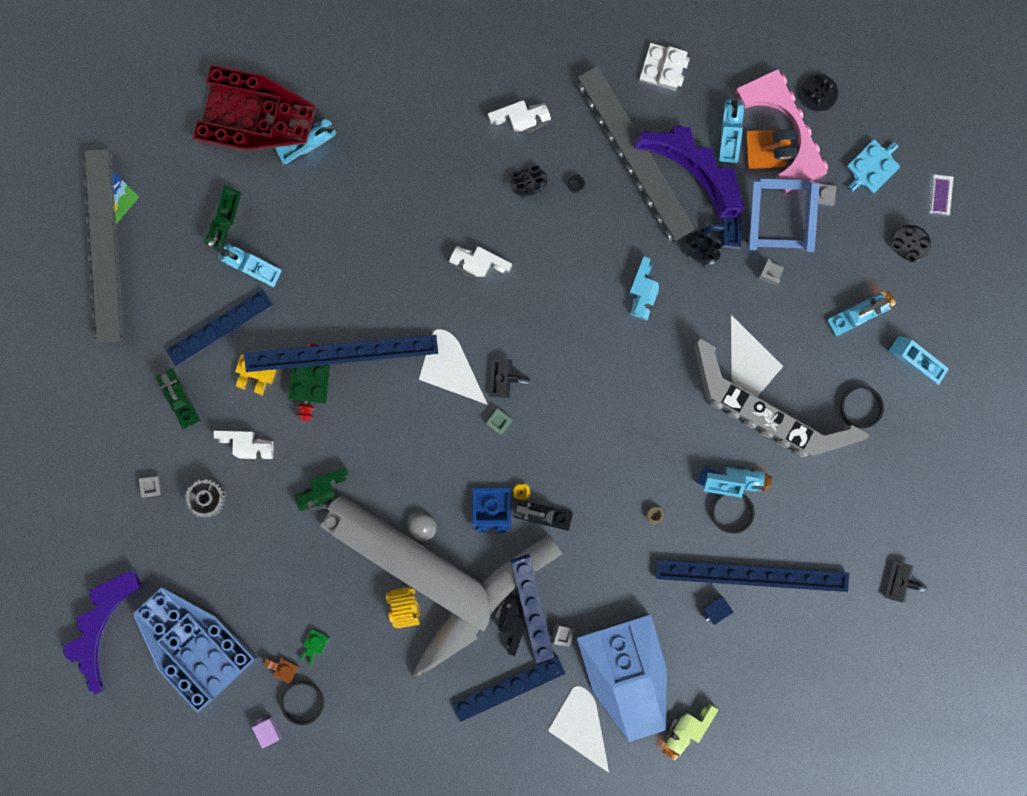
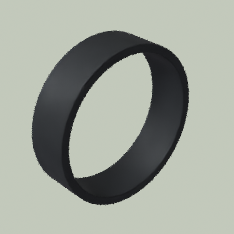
M855 387L846 392L841 400V416L848 425H853L859 429L872 427L883 416V399L876 390L870 387ZM856 389H865L872 392L879 401V415L870 425H855L845 414V400Z
M721 494L718 496L711 509L714 524L720 530L731 534L741 533L749 528L755 516L752 501L745 494L742 495L748 501L751 508V517L748 524L738 531H727L717 523L715 518V506L725 495Z
M302 681L292 684L285 690L281 698L283 715L288 721L296 725L311 724L321 715L324 708V697L321 690L310 682ZM297 685L312 687L317 691L321 699V708L318 715L307 722L292 719L284 707V699L287 692Z

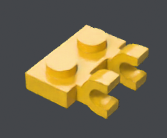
M241 354L235 371L240 374L236 386L245 390L248 377L257 379L258 382L254 392L263 396L266 384H273L277 370L246 372L244 355Z

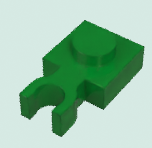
M312 629L303 645L308 650L302 654L299 660L302 661L304 656L308 655L311 658L308 664L311 666L314 661V654L321 655L330 637Z

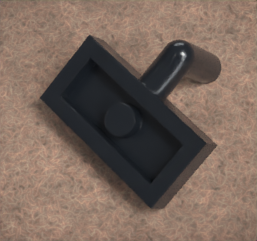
M492 358L489 397L509 398L511 383L529 384L530 379L525 376L511 375V359Z
M894 561L885 598L905 603L908 589L925 592L927 586L911 581L914 570L913 565Z

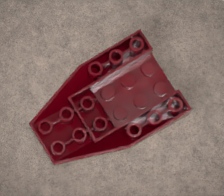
M210 65L206 81L210 86L203 119L196 122L193 134L195 141L200 144L246 151L307 144L316 108L314 104L265 75Z

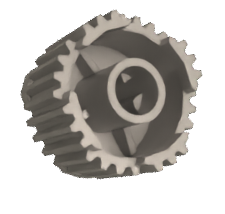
M202 479L195 481L194 484H191V487L187 488L185 501L188 502L186 505H189L188 509H191L190 512H193V515L211 517L221 512V509H224L223 505H226L224 501H227L225 499L227 495L224 487H221V484H218L217 481ZM208 494V495H209L208 497H210V500H209V501H206V503H204V502H203L204 499H202V495Z

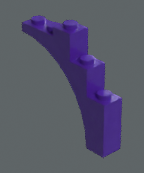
M675 126L669 133H650L644 131L640 132L633 141L634 149L661 154L686 168L708 192L715 206L718 218H736L744 209L734 168L723 166L717 168L713 149L703 146L695 147L690 127Z
M131 570L89 590L91 593L89 595L90 601L97 608L76 618L78 621L76 626L80 633L83 632L84 636L63 645L65 658L70 660L71 663L79 661V670L82 674H85L88 680L86 685L94 695L105 690L98 661L99 645L103 630L118 605L130 594L143 587L136 570Z

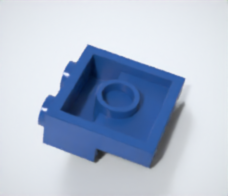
M473 488V529H476L478 533H486L488 529H494L497 533H506L507 530H511V488Z

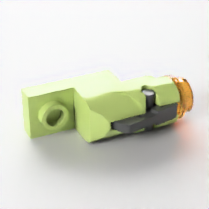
M709 704L708 707L705 706L700 713L702 717L700 720L688 712L682 715L680 719H673L662 752L676 760L691 743L690 739L699 743L718 712V708L712 704Z

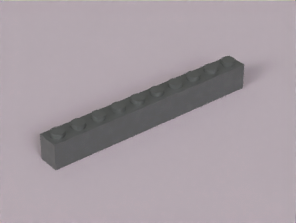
M599 66L579 76L578 83L576 84L581 94H586L588 106L591 110L594 109L598 115L596 119L600 126L604 125L608 131L606 136L611 143L614 141L617 147L615 149L620 159L624 158L627 163L625 165L626 170L636 178L635 184L640 192L643 190L646 195L644 199L649 208L653 207L656 214L654 216L657 222L664 225L666 229L664 233L668 240H672L675 243L693 233L695 227L650 152L634 149L633 141L639 133Z
M108 149L85 151L82 162L83 167L86 168V175H84V185L87 187L85 204L89 210V213H86V222L90 226L87 240L91 244L88 258L89 262L92 263V270H90L89 274L90 281L93 282L91 299L94 301L95 308H92V317L96 322V327L93 328V336L99 343L122 342L124 339L112 152Z

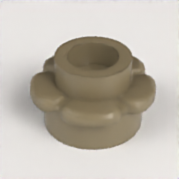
M653 505L646 511L645 515L649 523L657 524L664 520V510L661 507Z

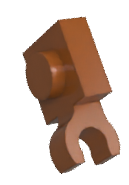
M267 657L263 663V666L275 670L274 677L288 684L291 683L299 667L284 658H281L278 663Z

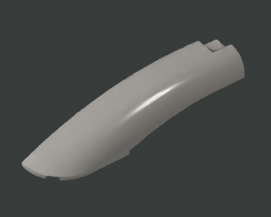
M339 496L329 505L327 509L330 511L320 525L321 528L415 590L485 632L489 623L491 608L489 607L487 592L476 579L392 527L348 497Z
M548 534L511 559L529 554L535 573L562 555V552L550 534ZM510 560L480 583L487 592L491 613L516 587ZM452 613L428 645L412 674L413 678H417L422 675L421 673L431 670L478 639L477 632L479 629Z

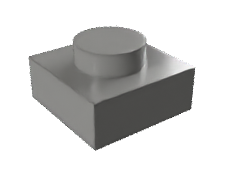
M820 184L818 204L834 206L837 186Z
M159 476L139 479L141 498L162 495Z
M555 623L550 642L570 647L575 628Z

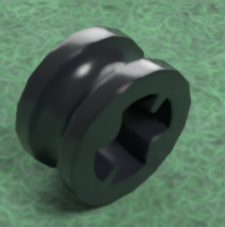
M580 175L570 177L568 188L571 192L580 193L584 189L585 180ZM577 179L580 180L579 184H582V186L574 189L571 182H575Z

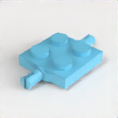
M875 139L872 140L846 166L855 178L847 188L854 192L859 185H862L872 194L875 193L901 167L891 155L899 146L892 141L885 149Z

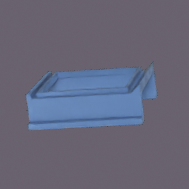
M755 178V181H753L749 250H757V247L805 248L807 252H815L820 183H815L813 179ZM761 188L807 190L804 240L758 238Z

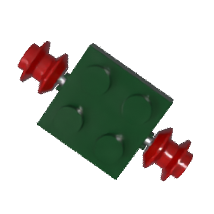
M306 344V347L318 346V345H316V344ZM330 365L290 368L287 400L302 401L304 403L296 406V408L300 409L299 414L295 415L299 416V420L310 421V418H314L311 415V411L315 408L309 405L310 402L326 404Z

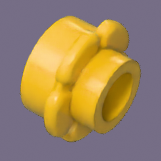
M525 483L516 484L514 490H512L513 498H516V500L528 499L531 495L529 486Z

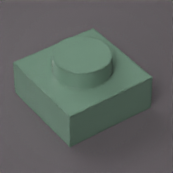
M497 409L486 424L502 435L513 420Z

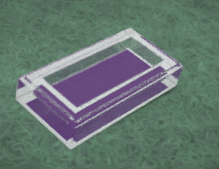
M933 176L930 214L950 215L954 177Z

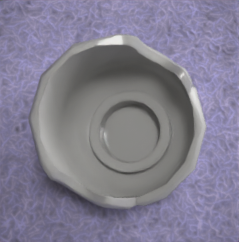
M415 512L409 516L406 522L408 534L416 541L426 542L436 532V522L427 512Z

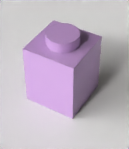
M264 716L256 720V725L252 727L262 749L282 738L272 717L267 719Z

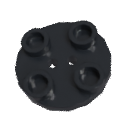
M816 74L804 81L799 96L806 108L822 113L834 106L838 99V88L832 78L827 75Z
M538 165L521 171H515L511 174L510 187L514 193L521 195L522 199H525V196L534 195L538 192L540 194L544 193L543 189L548 183L547 174Z
M906 225L896 231L893 237L892 248L902 258L909 262H916L928 254L931 248V240L928 233L921 227Z
M696 231L695 234L688 236L685 241L687 251L685 255L687 257L690 255L694 260L702 263V267H705L706 264H715L719 260L722 247L720 243L705 236L703 232Z

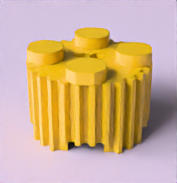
M405 587L390 590V592L386 593L387 602L392 611H389V619L393 623V627L403 628L420 625V620L417 617L420 616L419 604L416 598H414V593H416L414 588Z

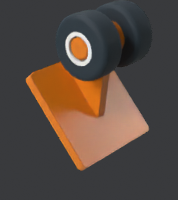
M792 129L747 131L748 169L785 168L787 166L786 159L797 157V148L791 147V141L796 140V131Z

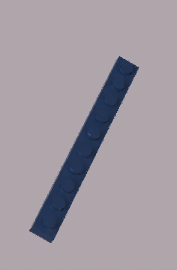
M437 335L247 352L244 353L245 371L256 372L438 354Z
M656 560L655 579L839 592H848L849 588L848 572Z

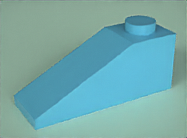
M898 335L888 351L901 362L938 385L949 370V368L912 339Z

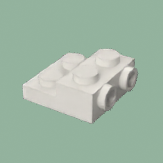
M650 43L639 81L676 91L678 86H682L684 75H681L683 68L687 69L690 57H686L688 52L670 46L666 48Z

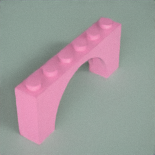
M775 70L737 88L735 94L739 100L744 101V109L752 106L775 108L785 114L796 129L798 136L797 157H795L792 164L785 171L778 174L775 178L813 179L814 181L828 173V165L825 159H821L818 153L820 152L819 146L816 141L813 142L810 136L812 135L810 127L807 124L805 125L802 120L803 113L799 107H796L794 103L795 96L791 90H788L786 86L787 80L783 73L780 74L779 70ZM781 189V190H782L783 194H786V193H788V192H790V191H792V190H795V189Z

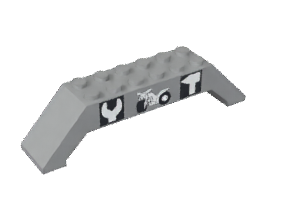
M701 338L694 344L706 398L711 402L709 405L717 410H726V415L735 420L740 418L744 421L743 424L751 429L757 428L761 430L760 434L764 437L777 439L776 443L784 448L791 447L794 449L793 453L799 457L814 456L866 440L869 437V434L853 425L846 426L843 431L827 435L820 434L722 378L715 355L717 348Z

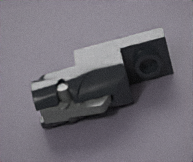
M517 499V509L514 511L513 518L569 531L573 512Z
M510 592L502 601L495 616L499 620V630L513 635V639L509 637L506 649H509V655L515 656L526 625L524 617L521 616L523 613L519 596Z

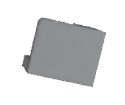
M768 258L758 278L776 286L780 281L779 278L784 267L772 263V260Z

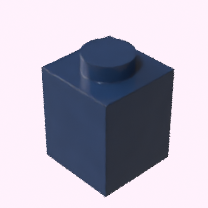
M722 595L702 607L704 619L707 623L711 622L713 625L734 613Z

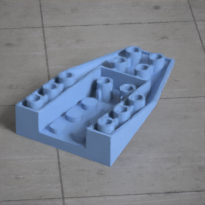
M163 587L133 613L158 671L197 713L258 658L216 616Z
M648 613L618 625L576 636L592 690L627 740L631 742L665 731L667 668L651 615Z

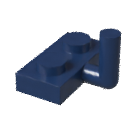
M740 213L736 218H720V223H711L701 230L705 235L714 230L720 231L721 247L741 248Z

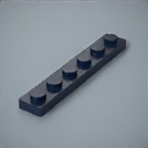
M262 289L165 351L177 367L273 307V304Z
M529 554L511 559L510 563L534 661L537 664L554 658L535 574Z
M556 656L461 699L452 705L460 722L566 673L559 657Z

